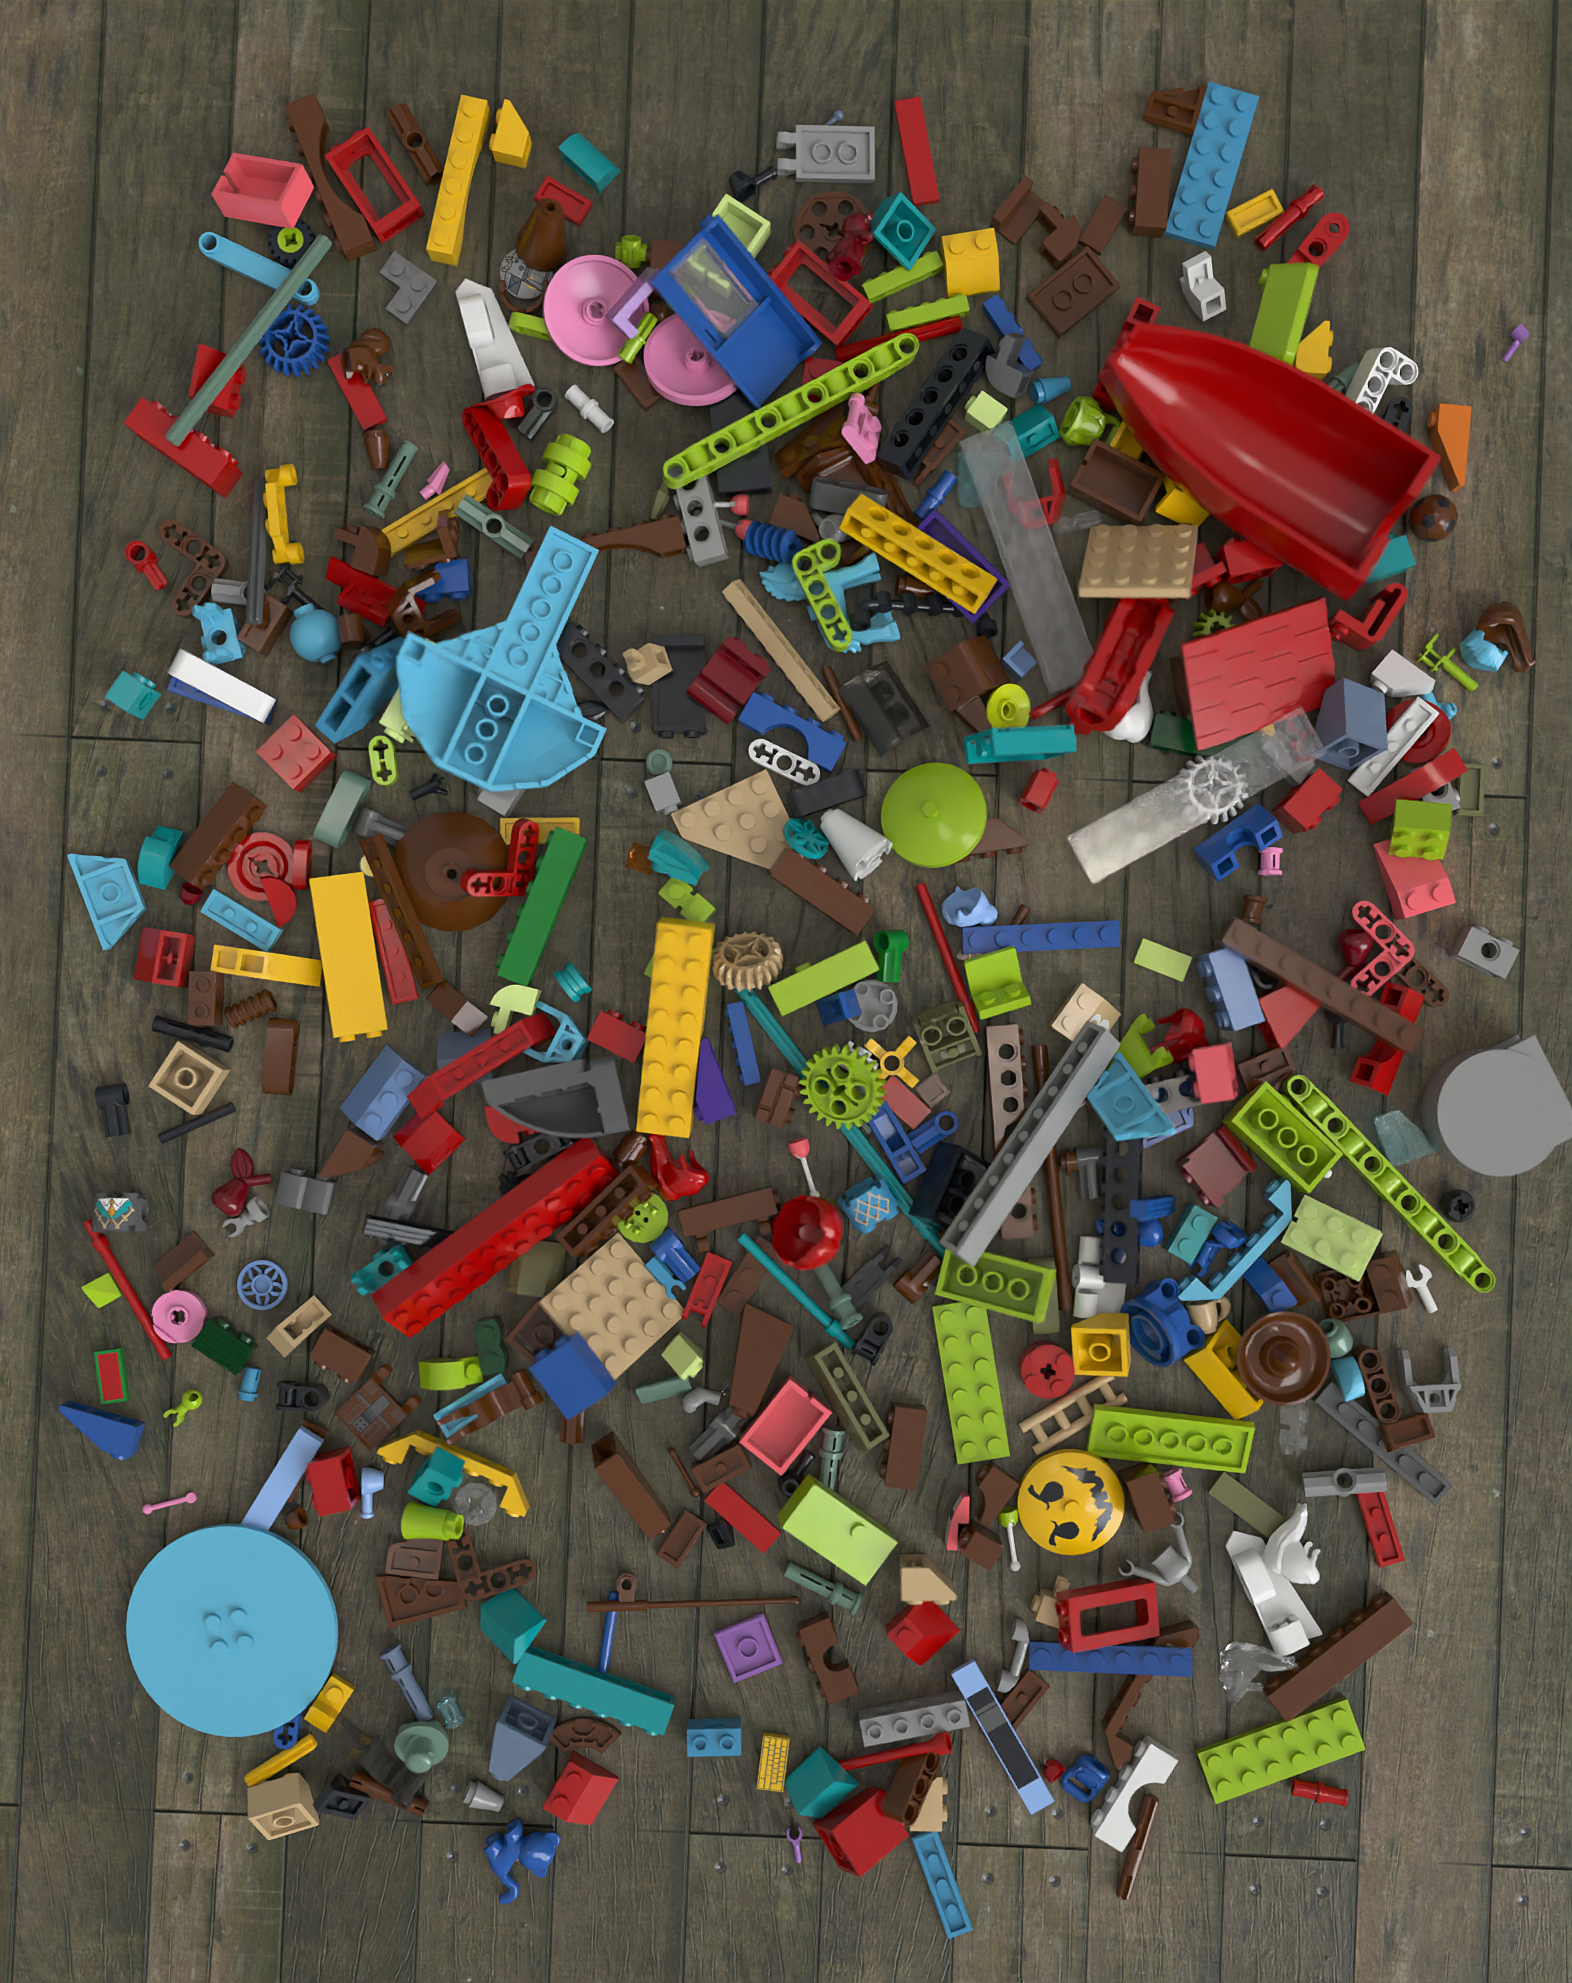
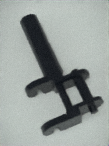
M289 564L282 566L280 573L275 572L269 579L270 583L264 586L266 590H269L279 581L289 590L286 593L287 597L281 600V603L284 605L294 597L303 606L312 603L315 609L324 610L301 589L296 588L299 584L303 583V576L295 575L290 570L291 565ZM286 574L294 580L291 585L283 579Z

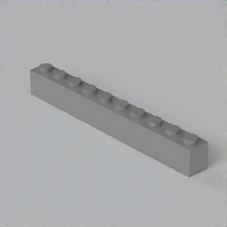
M1089 1021L1085 1023L939 1243L953 1255L974 1267L1121 1044L1107 1029Z

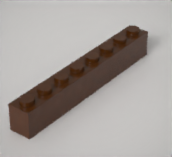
M1238 918L1229 919L1216 940L1217 944L1399 1053L1411 1054L1424 1032V1029Z

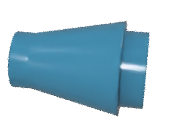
M1068 376L1037 378L1035 382L1030 384V395L1035 404L1040 403L1044 405L1056 397L1071 391V382Z

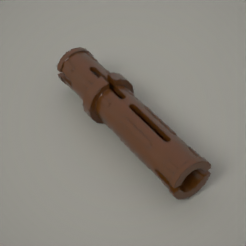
M359 1770L355 1771L349 1787L371 1795L370 1798L373 1800L375 1798L381 1799L414 1813L421 1818L423 1817L429 1800L422 1799L383 1782L384 1779L381 1777L376 1779L359 1772Z

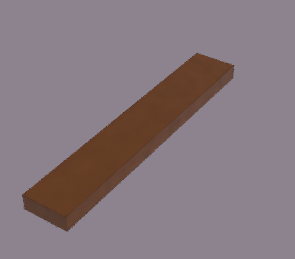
M382 833L360 841V846L421 989L444 981Z

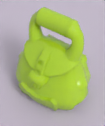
M1079 396L1071 403L1060 424L1059 435L1069 446L1088 445L1090 447L1095 438L1100 439L1106 424H1113L1114 426L1105 441L1106 444L1110 445L1121 422L1114 416L1104 413L1099 403L1092 397Z

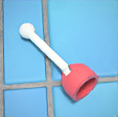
M738 494L732 497L730 502H715L716 507H730L734 514L748 516L749 495ZM696 504L692 507V509H694L695 507H702V505Z
M803 1137L787 1143L792 1156L801 1160L811 1191L809 1196L820 1197L819 1192L815 1190L805 1158L810 1151L808 1138Z

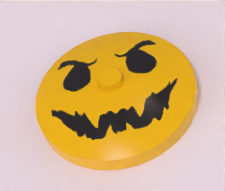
M1079 1449L1057 1450L1039 1458L1025 1472L1017 1492L1018 1513L1027 1534L1041 1547L1062 1555L1085 1554L1101 1547L1115 1534L1124 1514V1493L1114 1470L1100 1457Z

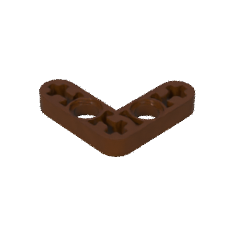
M168 519L159 527L160 538L197 564L171 601L172 610L178 616L189 619L194 617L192 608L196 605L202 607L211 594L214 579H222L229 567V562L223 553L179 522ZM169 528L175 529L179 535L184 537L181 542L167 533ZM192 541H198L201 545L200 551L194 555L189 554L187 551L188 544ZM208 554L213 559H218L221 565L219 567H212V564L204 557ZM200 577L205 578L207 581L206 588L202 591H196L193 587L194 581ZM188 590L198 596L197 600L187 594ZM181 601H188L190 606L188 611L186 609L182 610V607L179 605Z
M464 1525L463 1532L465 1537L462 1538V1545L465 1547L468 1544L470 1550H463L454 1555L452 1550L458 1549L456 1541L446 1540L460 1593L467 1601H478L531 1582L536 1575V1567L528 1559H521L481 1573L469 1531ZM462 1555H469L473 1560L472 1567L467 1571L460 1570L457 1566V1560ZM521 1564H524L525 1567H531L532 1572L528 1573V1579L518 1576L514 1578L516 1583L510 1584V1575L506 1570L507 1568L512 1567L513 1573L520 1570ZM496 1572L503 1573L506 1577V1583L502 1588H494L491 1585V1576ZM486 1576V1584L490 1590L489 1593L485 1594L484 1588L477 1590V1596L472 1597L470 1593H465L464 1589L468 1588V1582L473 1581L474 1585L483 1583L480 1577Z

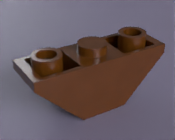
M998 818L987 819L986 827L979 843L967 856L956 863L970 861V856L980 855L981 859L996 857V852L1006 851L1007 855L1022 853V848L1028 846V840Z

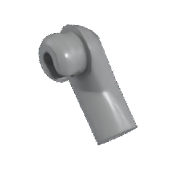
M697 1387L683 1398V1409L688 1413H692L704 1402L718 1406L721 1392Z

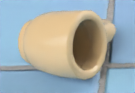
M1222 1296L1216 1300L1188 1301L1186 1308L1191 1325L1201 1327L1205 1335L1217 1331L1218 1322L1226 1318L1231 1310L1229 1299ZM1216 1303H1219L1221 1306V1312L1219 1315L1217 1312Z

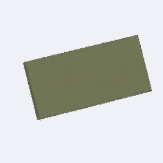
M1464 763L1468 771L1456 778L1455 789L1460 797L1458 802L1460 808L1454 810V816L1483 817L1486 764Z

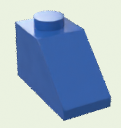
M1261 1256L1243 1273L1242 1277L1269 1314L1286 1311L1298 1302L1282 1279Z

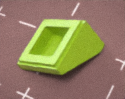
M110 1272L81 1287L98 1309L123 1295Z

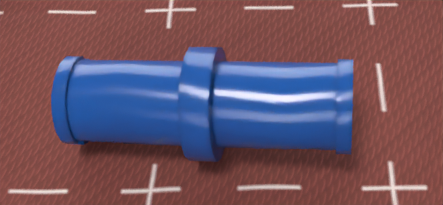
M944 470V473L933 488H928L926 491L927 496L913 514L921 521H924L934 509L944 504L946 495L954 484L958 482V478L951 472Z

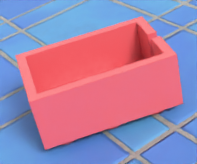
M233 153L224 169L226 176L221 175L212 192V196L224 217L293 229L314 186L302 164Z
M791 1374L787 1376L740 1435L739 1441L781 1476L832 1413L831 1406L813 1392L808 1396V1388Z

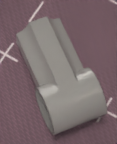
M215 578L211 588L212 601L247 606L248 581L242 582Z

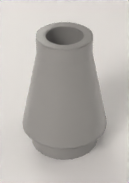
M478 1780L476 1782L469 1781L462 1802L466 1803L469 1808L499 1812L504 1796L499 1795Z

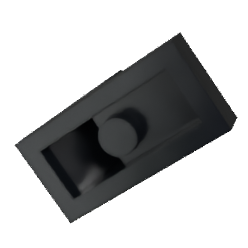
M338 1773L332 1782L328 1783L312 1805L317 1812L355 1820L371 1798L367 1793L349 1787L351 1781Z

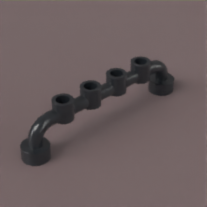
M880 591L875 594V598L864 599L857 604L855 612L849 616L850 629L853 631L862 632L868 630L871 627L870 614L865 612L868 609H876L879 613H887L891 610L902 611L906 615L916 612H927L930 616L948 613L958 618L964 617V615L952 603L942 602L941 596L938 594L928 595L925 598L926 601H917L916 594L908 592L902 594L900 600L891 599L890 592ZM985 612L979 618L980 621L976 623V632L978 637L986 635L988 639L996 636L998 629L997 622L994 619H990L989 614Z

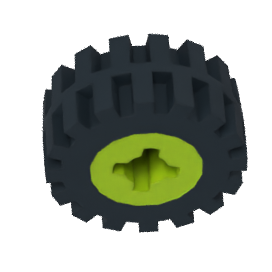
M298 218L293 229L273 225L274 230L269 229L268 234L270 237H267L268 248L275 260L290 270L295 267L316 239L310 226L300 218Z

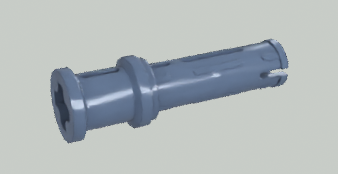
M395 1643L384 1649L379 1654V1657L385 1660L391 1672V1679L397 1681L418 1722H427L435 1713L429 1706L411 1672L413 1665L411 1662H407L403 1655L401 1643Z

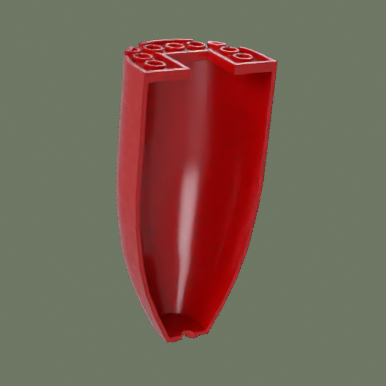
M1137 322L1131 332L1126 329L1118 342L1119 345L1115 350L1111 351L1104 363L1105 366L1097 378L1102 380L1118 413L1141 448L1165 476L1201 508L1229 529L1338 598L1347 601L1369 576L1390 542V539L1386 537L1397 519L1417 498L1442 456L1324 382L1248 345L1213 334L1173 326Z

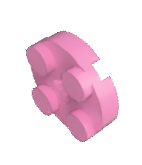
M176 1289L162 1295L153 1306L154 1330L160 1338L170 1343L190 1341L198 1336L206 1324L208 1308L204 1305L203 1300L192 1291ZM182 1310L185 1313V1321L181 1320L177 1323L174 1320L176 1318L174 1311L179 1312Z

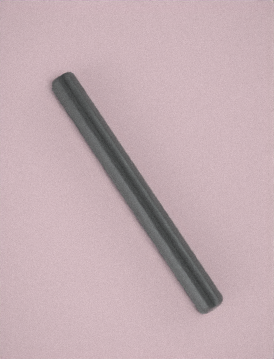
M256 477L253 480L246 620L250 625H260L263 620L267 535L265 521L268 510L263 502V493L266 492L265 483H267L266 478Z

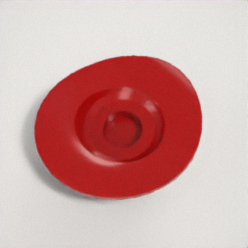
M525 384L497 399L478 402L470 405V407L487 406L496 419L521 417L524 415L522 398L531 396L535 388L532 384Z
M1415 699L1403 701L1388 712L1386 716L1387 732ZM1425 701L1438 711L1439 714L1403 755L1401 760L1413 764L1429 762L1442 753L1450 740L1452 728L1449 718L1438 706L1431 702Z

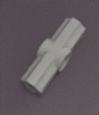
M1383 1467L1364 1469L1340 1468L1336 1471L1301 1474L1304 1497L1331 1495L1345 1497L1350 1494L1387 1491L1386 1474ZM1341 1476L1348 1478L1351 1486L1349 1488L1340 1487L1337 1483V1478Z

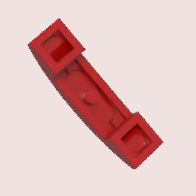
M1454 747L1385 788L1362 799L1358 804L1372 825L1394 813L1396 799L1417 801L1467 772L1468 769Z

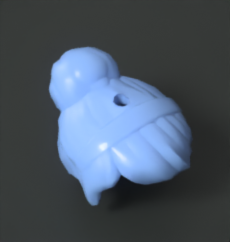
M957 886L955 892L942 903L943 918L949 924L958 927H970L978 923L982 926H990L997 919L998 911L988 902L984 892L977 887L963 891Z

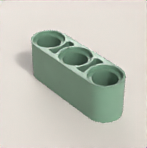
M349 769L343 771L313 834L315 839L336 849L343 845L369 792L371 780Z

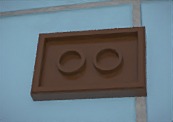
M1087 245L1028 293L1026 299L1056 336L1060 338L1119 290L1121 285Z

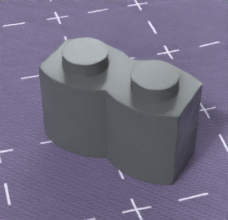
M290 1167L289 1171L281 1173L275 1199L276 1204L326 1215L331 1213L337 1182L331 1180L332 1176L322 1178L319 1176V1173H316L315 1177L305 1174L306 1170L296 1167Z

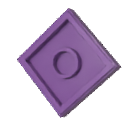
M763 1611L714 1631L733 1683L783 1664V1659Z

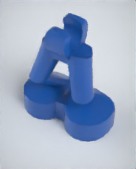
M1228 1220L1226 1223L1219 1221L1211 1230L1216 1239L1205 1240L1198 1257H1195L1192 1264L1187 1263L1189 1269H1192L1196 1263L1200 1264L1202 1269L1196 1275L1198 1278L1208 1274L1210 1265L1214 1262L1213 1260L1220 1248H1239L1248 1240L1247 1234L1232 1221Z

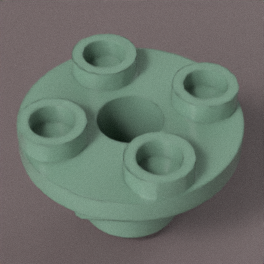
M433 1720L429 1722L405 1723L400 1726L395 1739L396 1754L405 1762L406 1767L415 1773L426 1772L432 1765L442 1761L447 1755L449 1748V1738L442 1729L441 1723Z

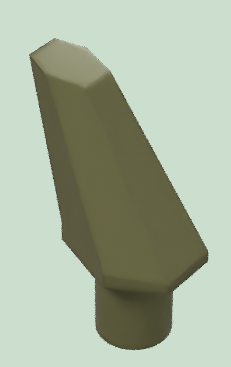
M662 482L658 490L654 491L649 518L650 523L658 521L670 499L668 494L671 488L667 487L664 482Z

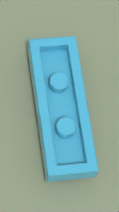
M217 889L212 890L200 911L269 953L283 932V929Z
M503 1372L499 1373L437 1411L433 1416L438 1421L453 1411L473 1403L492 1390L507 1384L509 1381ZM478 1415L453 1420L441 1425L440 1428L445 1436L449 1437L477 1418Z

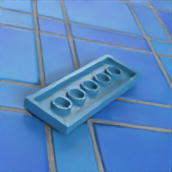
M1212 82L1208 83L1167 220V228L1163 236L1214 250L1259 96Z

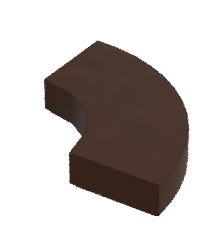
M575 1717L555 1725L549 1740L563 1754L578 1747L593 1748L603 1754L621 1735V1731L612 1724L598 1718Z

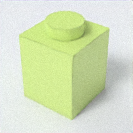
M981 391L978 397L973 395L964 409L967 412L964 420L990 438L1005 418L1008 409L984 391Z

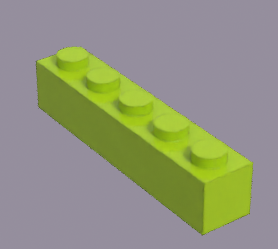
M937 250L934 252L929 251L923 257L917 259L909 271L902 265H898L893 271L883 272L873 280L872 278L867 279L863 282L861 291L866 299L874 303L942 272L944 265Z
M956 294L952 298H940L936 302H925L918 307L909 306L902 311L893 310L886 315L885 321L888 332L893 333L954 316H960V318L969 316L970 308L966 294Z

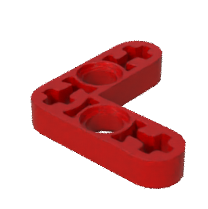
M525 818L518 819L512 827L507 870H469L461 877V889L465 893L476 897L526 895L527 886L530 880H533L539 837L538 825L534 821ZM525 850L526 859L523 863L519 864L518 855ZM500 876L501 884L497 889L493 890L492 882L496 877ZM476 880L483 882V885L474 884L471 887V883Z

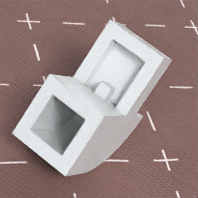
M1204 251L1183 262L1184 276L1180 278V284L1195 314L1202 321H1205L1226 310L1224 288L1213 278L1211 256Z

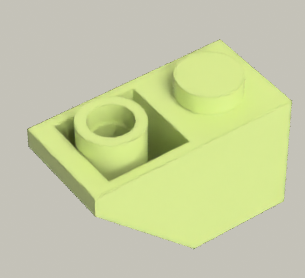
M681 1331L672 1339L661 1354L683 1380L689 1375L693 1378L702 1368V1363L704 1362L702 1359L704 1351Z

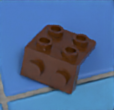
M449 509L439 511L438 539L406 548L404 561L406 569L421 570L430 563L437 561L439 563H447L457 556L460 527L456 516L451 517Z

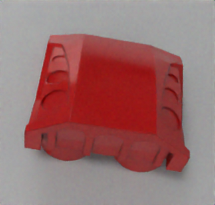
M438 1110L423 1119H420L419 1115L416 1114L393 1136L397 1143L429 1175L467 1139L458 1130L453 1128V1125Z

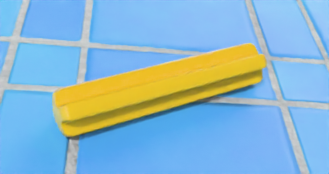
M308 1734L297 1741L292 1748L283 1750L248 1772L244 1777L247 1786L253 1787L314 1750L317 1746L314 1736Z

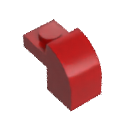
M492 1106L484 1107L488 1126L491 1132L501 1141L520 1143L523 1141L521 1131H524L525 1136L539 1133L509 1119Z

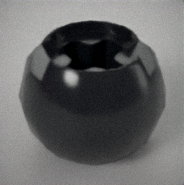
M1454 1189L1447 1192L1442 1198L1441 1211L1449 1221L1462 1223L1470 1219L1475 1212V1201L1467 1191ZM1457 1201L1462 1202L1459 1211L1453 1209V1206L1457 1205Z

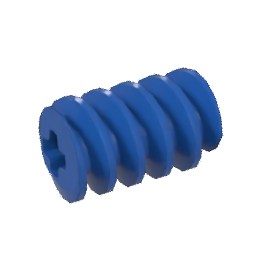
M753 521L749 525L743 545L747 554L750 553L754 556L784 562L789 565L792 564L795 554L803 549L802 542L797 538L794 530H787L784 527L778 528L775 525L770 526L767 523L761 524L759 521Z

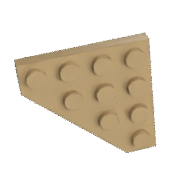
M763 770L671 814L682 839L769 870L784 848L793 849L783 835V826L790 818L767 770Z

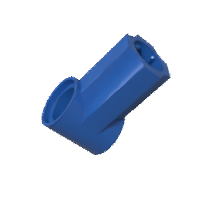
M943 1110L907 1136L919 1154H921L946 1136L954 1133L958 1127V1118L954 1112ZM949 1115L954 1119V1125L951 1129L945 1130L940 1127L939 1119L942 1116Z
M670 1227L649 1244L656 1256L663 1263L666 1262L683 1283L701 1269L684 1248L685 1245Z

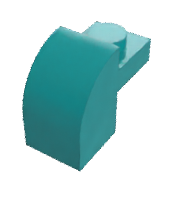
M158 825L151 837L146 836L138 860L140 884L162 890L166 889L175 873L169 865L174 860V856L184 840L182 831Z

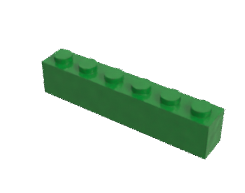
M557 826L555 831L551 830L545 842V845H548L545 856L540 855L535 869L539 870L536 879H531L525 894L529 895L526 904H521L517 911L516 919L519 921L516 929H511L507 936L506 943L509 946L506 954L501 953L497 961L498 976L525 987L531 986L589 839Z

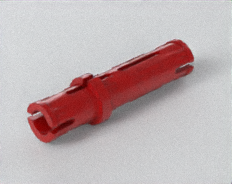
M1313 184L1298 199H1293L1289 207L1254 238V243L1258 249L1265 252L1299 219H1304L1308 215V211L1324 198L1322 189Z

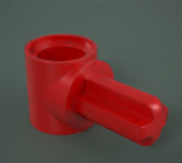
M142 541L130 542L125 549L127 560L133 564L138 573H144L156 591L164 589L168 585V580L157 565L159 560L155 551ZM141 550H145V557L137 561V554Z

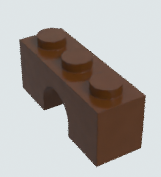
M825 1611L799 1622V1632L796 1633V1637L801 1649L805 1647L807 1649L809 1657L806 1658L811 1673L816 1672L819 1678V1682H816L821 1698L826 1697L829 1705L859 1693L858 1682L849 1661L846 1660L834 1664L828 1662L823 1656L827 1648L839 1643L838 1634L829 1612Z

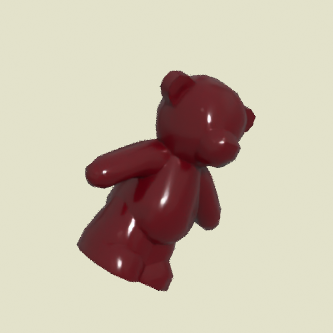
M871 211L866 214L858 212L847 216L842 224L841 233L843 236L827 255L826 262L829 264L830 273L841 281H848L853 275H859L862 271L863 246L869 244L873 239V234L870 232V220L874 214Z

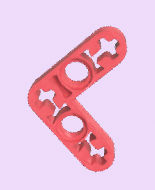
M1360 901L1352 909V920L1360 929L1366 930L1371 934L1373 942L1383 952L1352 979L1350 986L1356 989L1358 986L1356 982L1364 983L1369 978L1365 973L1369 972L1370 976L1379 983L1375 985L1374 981H1372L1366 988L1368 990L1367 993L1363 990L1360 992L1370 997L1410 962L1414 956L1415 948L1412 942L1374 904L1369 901ZM1368 908L1370 910L1368 916L1373 921L1376 917L1380 920L1375 922L1372 928L1369 929L1367 926L1370 925V921L1366 917L1360 919L1358 917V909L1365 910ZM1382 925L1388 927L1391 933L1390 937L1387 939L1378 938L1375 934V929ZM1397 936L1399 939L1395 943L1400 948L1406 946L1408 948L1406 952L1408 956L1401 955L1398 957L1396 955L1397 948L1393 944L1390 948L1386 945ZM1379 962L1386 963L1389 966L1390 972L1386 976H1379L1375 973L1374 966Z

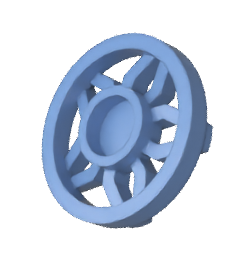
M254 1261L244 1267L238 1277V1294L242 1301L253 1309L267 1310L273 1308L284 1299L287 1293V1275L282 1267L273 1261ZM264 1264L269 1265L270 1267H268L263 1274L262 1269L257 1265ZM252 1267L258 1272V1276H254ZM272 1269H276L273 1277L268 1275ZM248 1271L249 1278L252 1281L243 1285L244 1276ZM278 1274H280L282 1278L283 1285L279 1282L273 1281L277 1279ZM251 1285L252 1291H244L245 1288ZM274 1286H277L280 1289H282V1291H274L273 1288ZM256 1294L257 1304L250 1301L246 1295ZM270 1294L272 1296H279L275 1302L268 1304ZM265 1295L266 1299L263 1305L261 1296Z

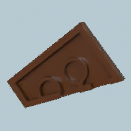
M839 404L825 411L774 455L784 478L800 471L816 455L849 444L842 434L843 425L847 421Z
M377 1574L375 1576L388 1628L465 1609L468 1606L467 1601L460 1593L457 1579L439 1578V1580L387 1574Z

